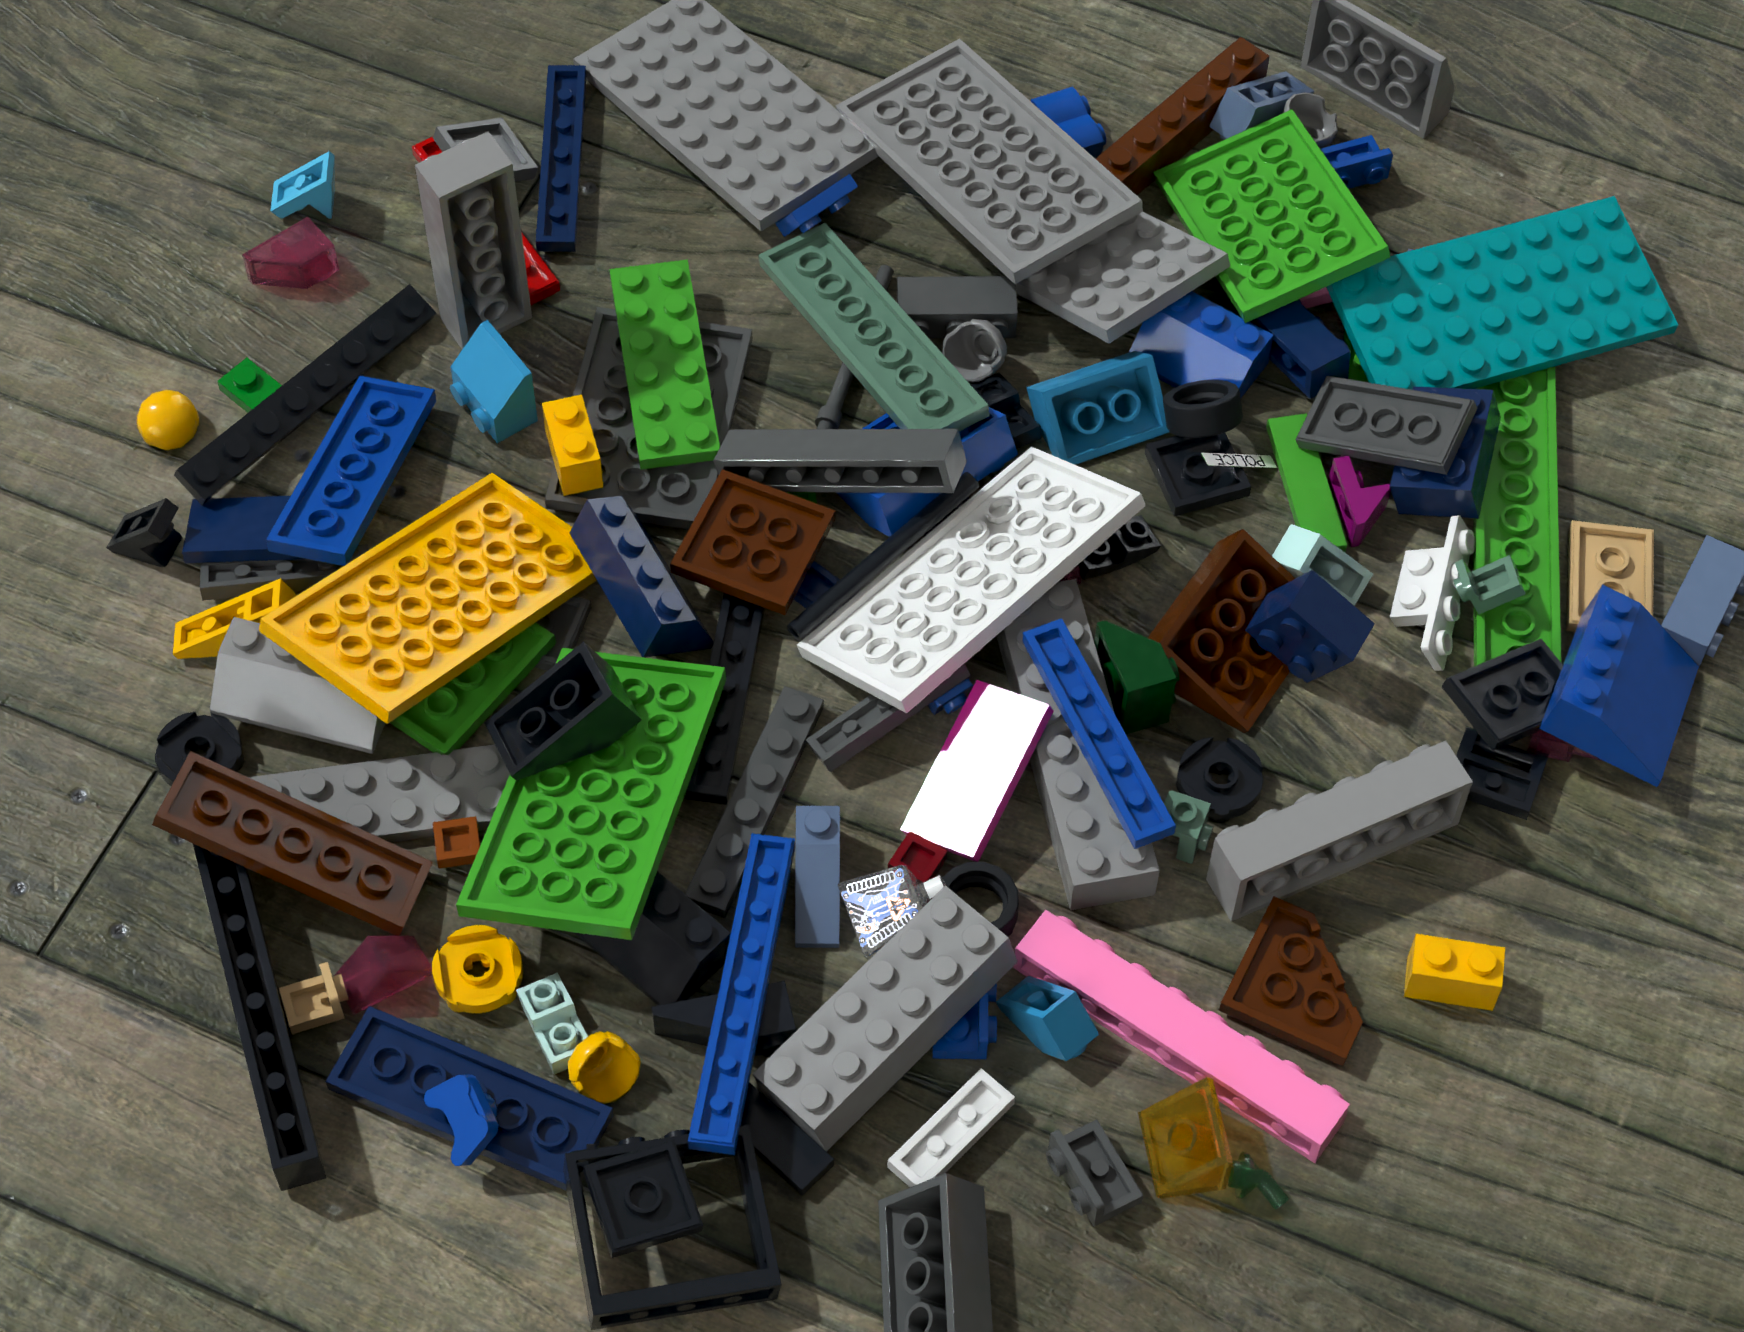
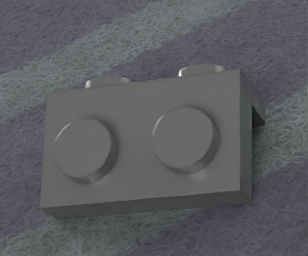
M1097 1119L1064 1136L1059 1129L1050 1133L1048 1151H1046L1047 1161L1057 1177L1064 1176L1071 1188L1069 1190V1197L1074 1208L1081 1216L1086 1214L1093 1227L1142 1203V1192Z

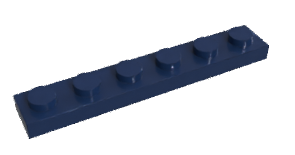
M548 65L536 229L537 251L576 252L587 77L585 65Z

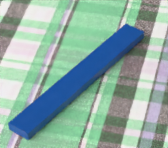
M751 834L691 1122L688 1149L735 1155L795 852V838Z

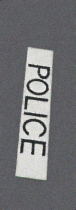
M1201 453L1208 466L1277 468L1270 455Z

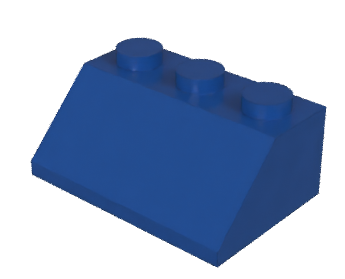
M1191 291L1144 321L1129 352L1139 351L1153 355L1158 379L1173 387L1201 380H1223L1236 384L1240 390V398H1242L1267 366L1274 335L1251 322L1245 323L1238 315Z

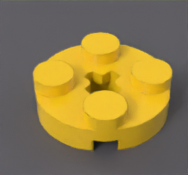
M473 925L453 932L447 937L448 942L442 946L441 950L438 951L437 949L432 961L433 979L439 995L447 1002L448 1007L452 1011L486 1013L503 1005L510 1004L515 1000L517 996L516 990L523 978V964L519 948L510 937L509 939L506 938L504 935L499 934L497 929L490 926ZM481 961L483 967H490L481 977L468 975L465 971L471 970L473 962Z

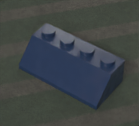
M622 496L587 499L570 531V535L641 656L646 658L711 649L714 641L673 573H671L670 568L644 525Z

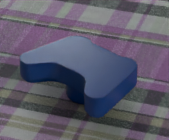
M472 1074L456 1075L426 1091L424 1095L425 1104L430 1108L442 1110L453 1130L455 1137L451 1152L452 1163L455 1166L471 1165L498 1132V1122L496 1120L497 1107L494 1099L489 1094L483 1092L479 1081Z

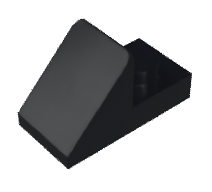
M165 498L124 515L106 548L113 553L158 567L167 566L182 539L181 534L173 529L174 523L171 522L179 507Z

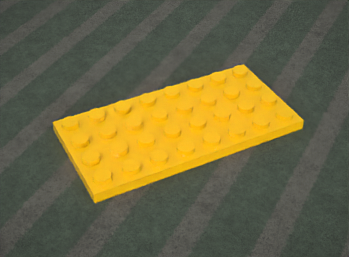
M491 473L260 618L259 632L388 724L597 581L570 535L572 526L494 473Z

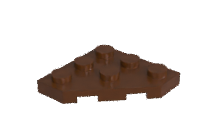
M1273 896L1221 1001L1219 1011L1344 1066L1360 1032L1363 1021L1356 1006H1352L1344 988L1345 981L1332 952H1328L1320 934L1321 928L1315 915Z

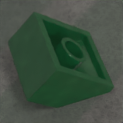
M1105 620L1097 622L1094 644L1114 713L1125 734L1169 722L1171 707L1176 701L1174 693L1175 684L1179 682V671L1175 660L1172 657L1167 658L1161 643Z

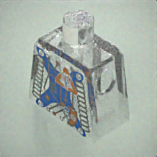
M899 865L837 884L866 959L869 961L946 885L941 875L919 884L915 875L906 865Z

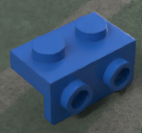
M1372 135L1321 148V151L1348 189L1368 183L1375 184L1389 177L1393 153L1390 148L1380 150Z
M848 174L793 212L775 222L784 237L797 228L802 233H805L822 221L818 214L827 208L833 214L851 202L847 195L856 189L858 185L852 176Z

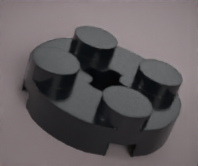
M196 712L182 714L166 724L157 738L158 746L155 754V762L164 781L172 786L188 754L196 746L201 750L209 747L210 749L206 752L205 758L238 772L244 764L242 742L238 730L229 719L212 714L211 712V716H197Z
M1213 737L1203 738L1190 745L1183 753L1176 787L1182 794L1211 803L1208 818L1215 823H1225L1230 818L1238 817L1248 812L1259 800L1263 785L1262 763L1256 752L1242 741L1233 738H1227V742L1221 740L1213 741ZM1215 772L1218 775L1224 772L1228 773L1227 784L1213 782V777L1210 773Z

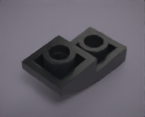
M1142 515L1134 516L1075 568L1083 580L1094 578L1134 564L1157 552L1161 545Z

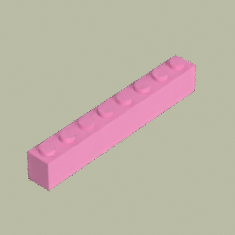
M1045 910L1015 948V956L1018 961L1013 966L1015 970L1026 977L1031 976L1076 991L1091 1019L1313 1163H1316L1344 1123L1350 1104L1344 1100L1343 1096L1336 1089L1313 1081L1305 1075L1304 1071L1297 1064L1289 1060L1282 1061L1268 1052L1265 1046L1256 1038L1249 1035L1243 1036L1230 1028L1227 1022L1217 1013L1212 1011L1205 1012L1191 1003L1188 996L1175 987L1168 988L1158 982L1142 965L1137 963L1130 964L1116 955L1113 948L1106 942L1099 939L1093 940L1080 932L1070 919L1064 916H1055Z

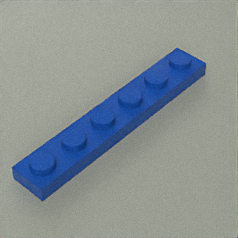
M1060 618L1023 632L1022 642L1133 848L1137 849L1173 835L1176 825L1063 619Z

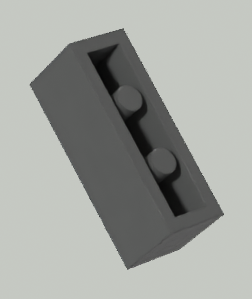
M1007 276L897 277V303L929 339L945 338L947 334L952 332L961 323L971 319L987 320L1000 330L1003 338H1016V284Z

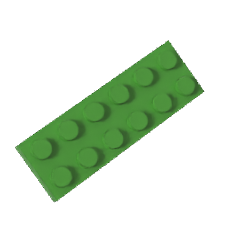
M688 259L609 269L640 470L713 461L720 448Z

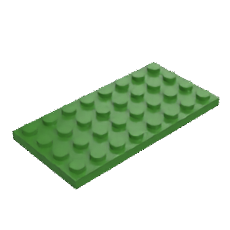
M562 648L556 663L573 649ZM596 652L614 669L642 720L608 748L517 781L509 775L456 903L458 915L460 917L632 940L725 685V667Z

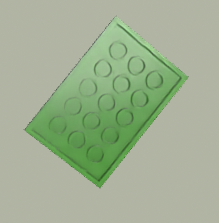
M1293 109L1153 172L1157 185L1188 234L1228 253L1230 267L1216 275V278L1245 323L1391 258L1388 245Z

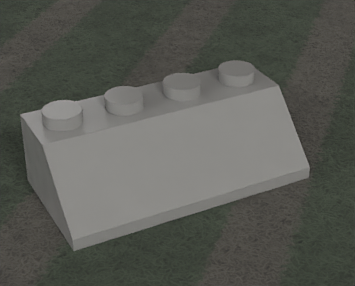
M233 617L217 655L210 712L212 714L370 754L374 753L385 722L260 633V623Z

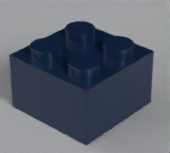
M1311 570L1268 593L1245 631L1256 639L1261 648L1271 652L1288 666L1289 671L1294 676L1308 683L1352 662L1375 623L1315 571Z

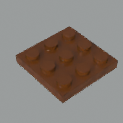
M722 469L670 563V571L675 575L786 615L835 521L836 510Z

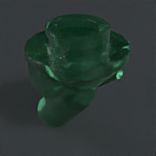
M1241 1152L1238 1160H1231L1228 1169V1187L1235 1188L1237 1198L1242 1199L1258 1187L1275 1210L1289 1200L1271 1174L1259 1168L1247 1152Z

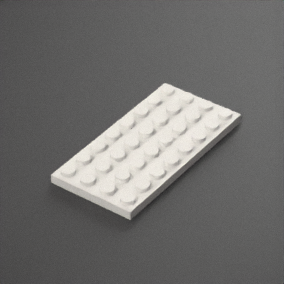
M1031 446L799 642L797 648L804 659L895 708L908 713L1146 505L1142 494Z

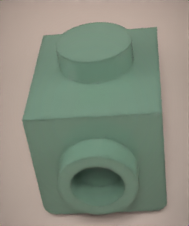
M1510 555L1472 572L1463 559L1455 562L1459 578L1454 579L1456 590L1463 602L1471 601L1478 614L1525 595L1516 564Z
M1169 791L1164 805L1176 825L1173 836L1180 838L1176 859L1192 864L1198 849L1206 851L1214 826L1207 824L1211 803L1176 791Z

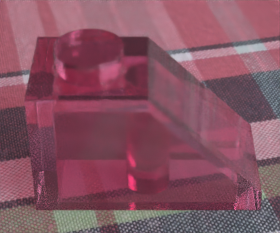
M309 217L304 218L242 254L248 280L252 284L308 289L316 283L328 279L339 270L334 244Z

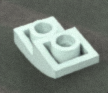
M557 972L516 990L532 1030L554 1075L568 1069V1060L576 1045L588 1037L576 1014L574 1003Z

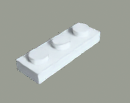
M981 1068L888 1159L887 1168L909 1187L946 1173L1014 1105L1015 1096Z

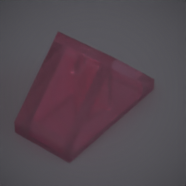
M367 936L335 974L342 975L349 999L346 1002L354 1015L433 975L432 967L414 936Z

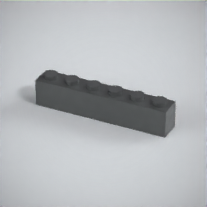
M735 429L728 431L714 458V463L718 475L723 469L784 492L954 493L967 460L958 429Z

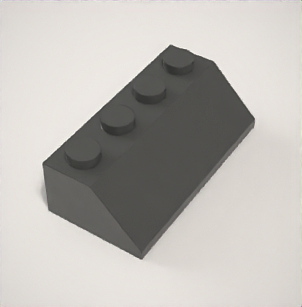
M944 1173L878 1200L884 1332H993L984 1187Z

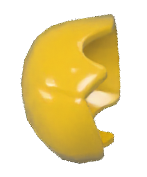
M166 389L152 393L141 403L137 414V428L146 444L164 450L182 448L194 437L199 426V415L193 402L187 396L173 390Z
M599 1031L589 1035L576 1045L568 1060L569 1080L583 1096L602 1104L615 1102L630 1091L639 1077L640 1057L620 1036L609 1031Z

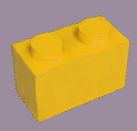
M582 394L542 403L545 432L563 496L603 488L601 459Z
M1415 934L1407 957L1404 997L1493 1011L1503 986L1505 947Z

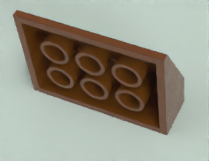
M1244 529L1216 543L1148 637L1161 643L1167 658L1172 657L1177 664L1179 682L1175 684L1174 693L1242 733L1250 730L1290 672L1288 666L1271 652L1261 648L1256 639L1246 632L1245 629L1268 593L1296 579Z

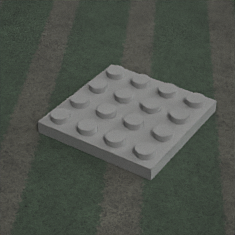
M1141 212L1016 284V293L1110 344L1229 268L1230 262L1228 253L1147 213Z

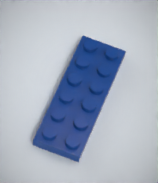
M359 376L266 539L268 551L341 566L348 564L436 403L435 389Z

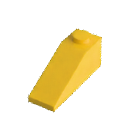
M280 578L175 623L173 655L177 659L217 657L233 617L260 623V618L297 595Z

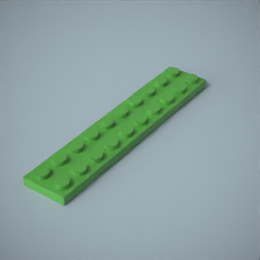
M1554 366L1475 388L1494 390L1501 420L1479 519L1473 518V533L1475 536L1473 571L1510 555L1516 564L1525 595L1481 614H1478L1474 607V666L1539 639L1545 642L1561 662L1556 375Z

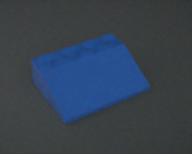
M990 407L989 417L959 431L967 460L962 474L965 472L970 473L977 482L988 474L1000 470L1006 462L1018 455L1006 415ZM886 413L863 429L900 428ZM940 493L837 494L870 527L890 537Z
M1602 584L1581 615L1539 729L1657 787L1661 782L1699 666L1641 603Z

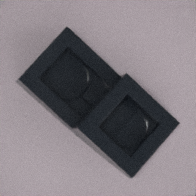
M1000 373L971 385L990 408L1006 415L1016 449L1042 438L1041 426L1020 405L1019 392Z

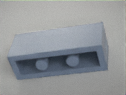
M1706 535L1661 624L1699 667L1705 655L1714 657L1724 635L1717 632L1720 624L1729 627L1739 606L1738 603L1732 601L1735 594L1744 596V551Z

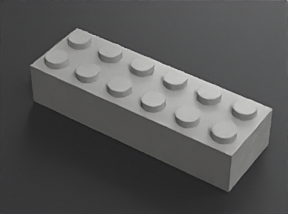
M489 131L415 164L440 318L458 345L463 349L479 325L486 320L500 334L531 319L532 311L513 163Z
M1446 740L1434 746L1429 744L1422 745L1403 759L1396 762L1391 760L1384 761L1375 766L1370 773L1358 778L1353 776L1346 777L1337 782L1332 789L1320 794L1308 793L1300 797L1294 805L1282 810L1270 809L1262 813L1255 821L1242 827L1238 825L1227 827L1214 839L1206 880L1232 922L1269 906L1273 896L1283 900L1458 825L1473 781Z
M945 885L753 1073L764 1096L827 1152L1018 962L1009 937Z

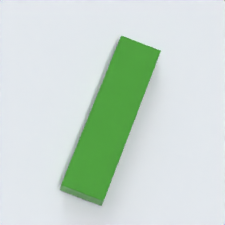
M1307 413L1268 419L1266 429L1295 525L1321 534L1343 552H1346L1347 542L1319 452L1299 448L1295 440L1307 417Z

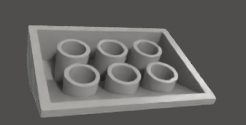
M1312 0L1300 67L1413 134L1425 139L1450 110L1455 86L1447 58L1347 0Z

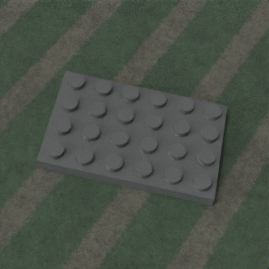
M597 307L573 396L582 394L601 459L603 488L563 496L554 464L545 496L546 509L580 513L587 499L622 496L642 523L689 530L719 476L714 460L640 470L615 309ZM699 322L721 446L732 427L753 339L752 329Z

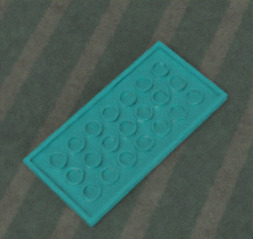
M1615 196L1390 256L1391 258L1326 287L1368 382L1413 390V386L1475 389L1673 334L1678 327V322Z

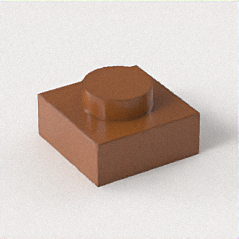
M476 816L433 822L438 868L473 864L480 848Z

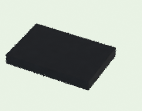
M1539 639L1446 678L1442 688L1490 749L1495 751L1541 730L1539 728L1563 664L1545 642Z

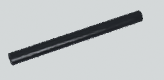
M968 472L962 474L954 493H940L791 621L787 625L789 633L797 641L803 640L978 489L979 485L976 479Z

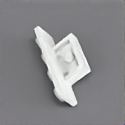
M1460 515L1451 516L1444 547L1405 551L1390 613V619L1396 627L1426 625L1421 643V651L1434 671H1443L1445 668L1447 655L1451 654L1453 648L1452 633L1454 624L1460 617V596L1454 584V579L1459 578L1455 562L1463 559L1468 566L1470 554H1473L1475 551L1474 533L1467 528Z

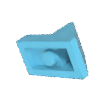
M329 151L274 181L271 212L280 219H283L296 211L302 210L307 205H311L331 219L335 193V155Z

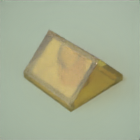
M1206 1077L1138 1112L1156 1197L1163 1199L1227 1188L1233 1161L1213 1078Z

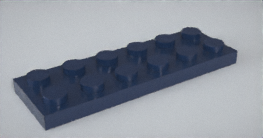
M371 1006L366 1010L325 1081L327 1088L333 1092L454 1143L455 1136L445 1113L440 1109L428 1107L424 1102V1095L427 1090L456 1075L472 1074L479 1081L483 1092L489 1094L494 1099L497 1107L496 1120L498 1122V1132L480 1154L567 1191L563 1172L565 1153L586 1149V1144L599 1145L614 1116L612 1107Z

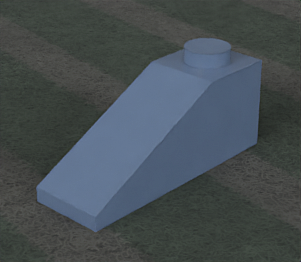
M1287 71L1229 87L1209 127L1218 132L1222 140H1225L1282 114L1286 101L1293 94L1304 92L1313 94L1314 90Z
M796 806L795 948H839L840 806Z

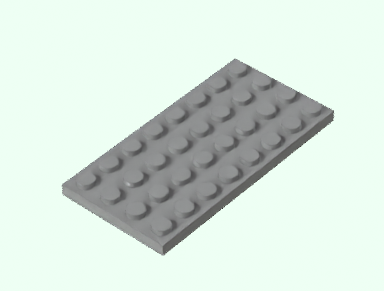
M671 0L573 59L574 65L586 66L587 81L760 231L793 212L848 174L851 175L879 157L876 154L875 147L841 112L705 0Z
M960 38L836 105V109L875 147L876 154L1014 284L1019 283L1143 212L1142 200Z

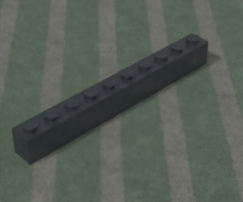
M193 844L263 1132L278 1185L281 1191L326 1179L248 868Z

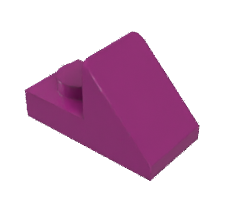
M1349 456L1333 458L1328 483L1350 546L1357 547L1385 510L1391 492L1390 484L1364 488L1362 475L1359 470L1354 471Z

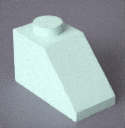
M1292 524L1272 555L1295 578L1311 570L1315 571L1354 606L1373 575L1372 572L1321 534Z

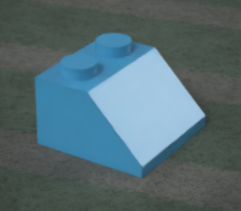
M488 320L482 322L450 367L453 380L450 390L460 406L466 405L470 409L473 421L482 433L487 431L498 444L537 422L538 417L531 371Z

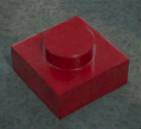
M909 831L888 862V872L894 871L895 873L899 868H902L904 873L903 879L926 892L924 882L935 878L947 860L948 850ZM897 872L896 876L901 877L902 872Z

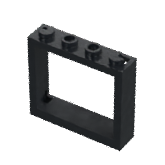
M749 1125L740 1126L735 1155L688 1149L690 1130H675L667 1133L664 1138L647 1141L644 1137H630L621 1140L618 1145L602 1148L597 1144H586V1149L565 1153L563 1172L591 1330L776 1300L778 1298L782 1283ZM670 1140L675 1141L682 1164L734 1156L757 1270L602 1295L582 1180H585L583 1173L584 1165Z

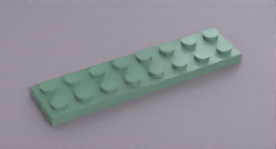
M826 223L758 255L760 267L900 429H958L961 431L990 416L989 406Z

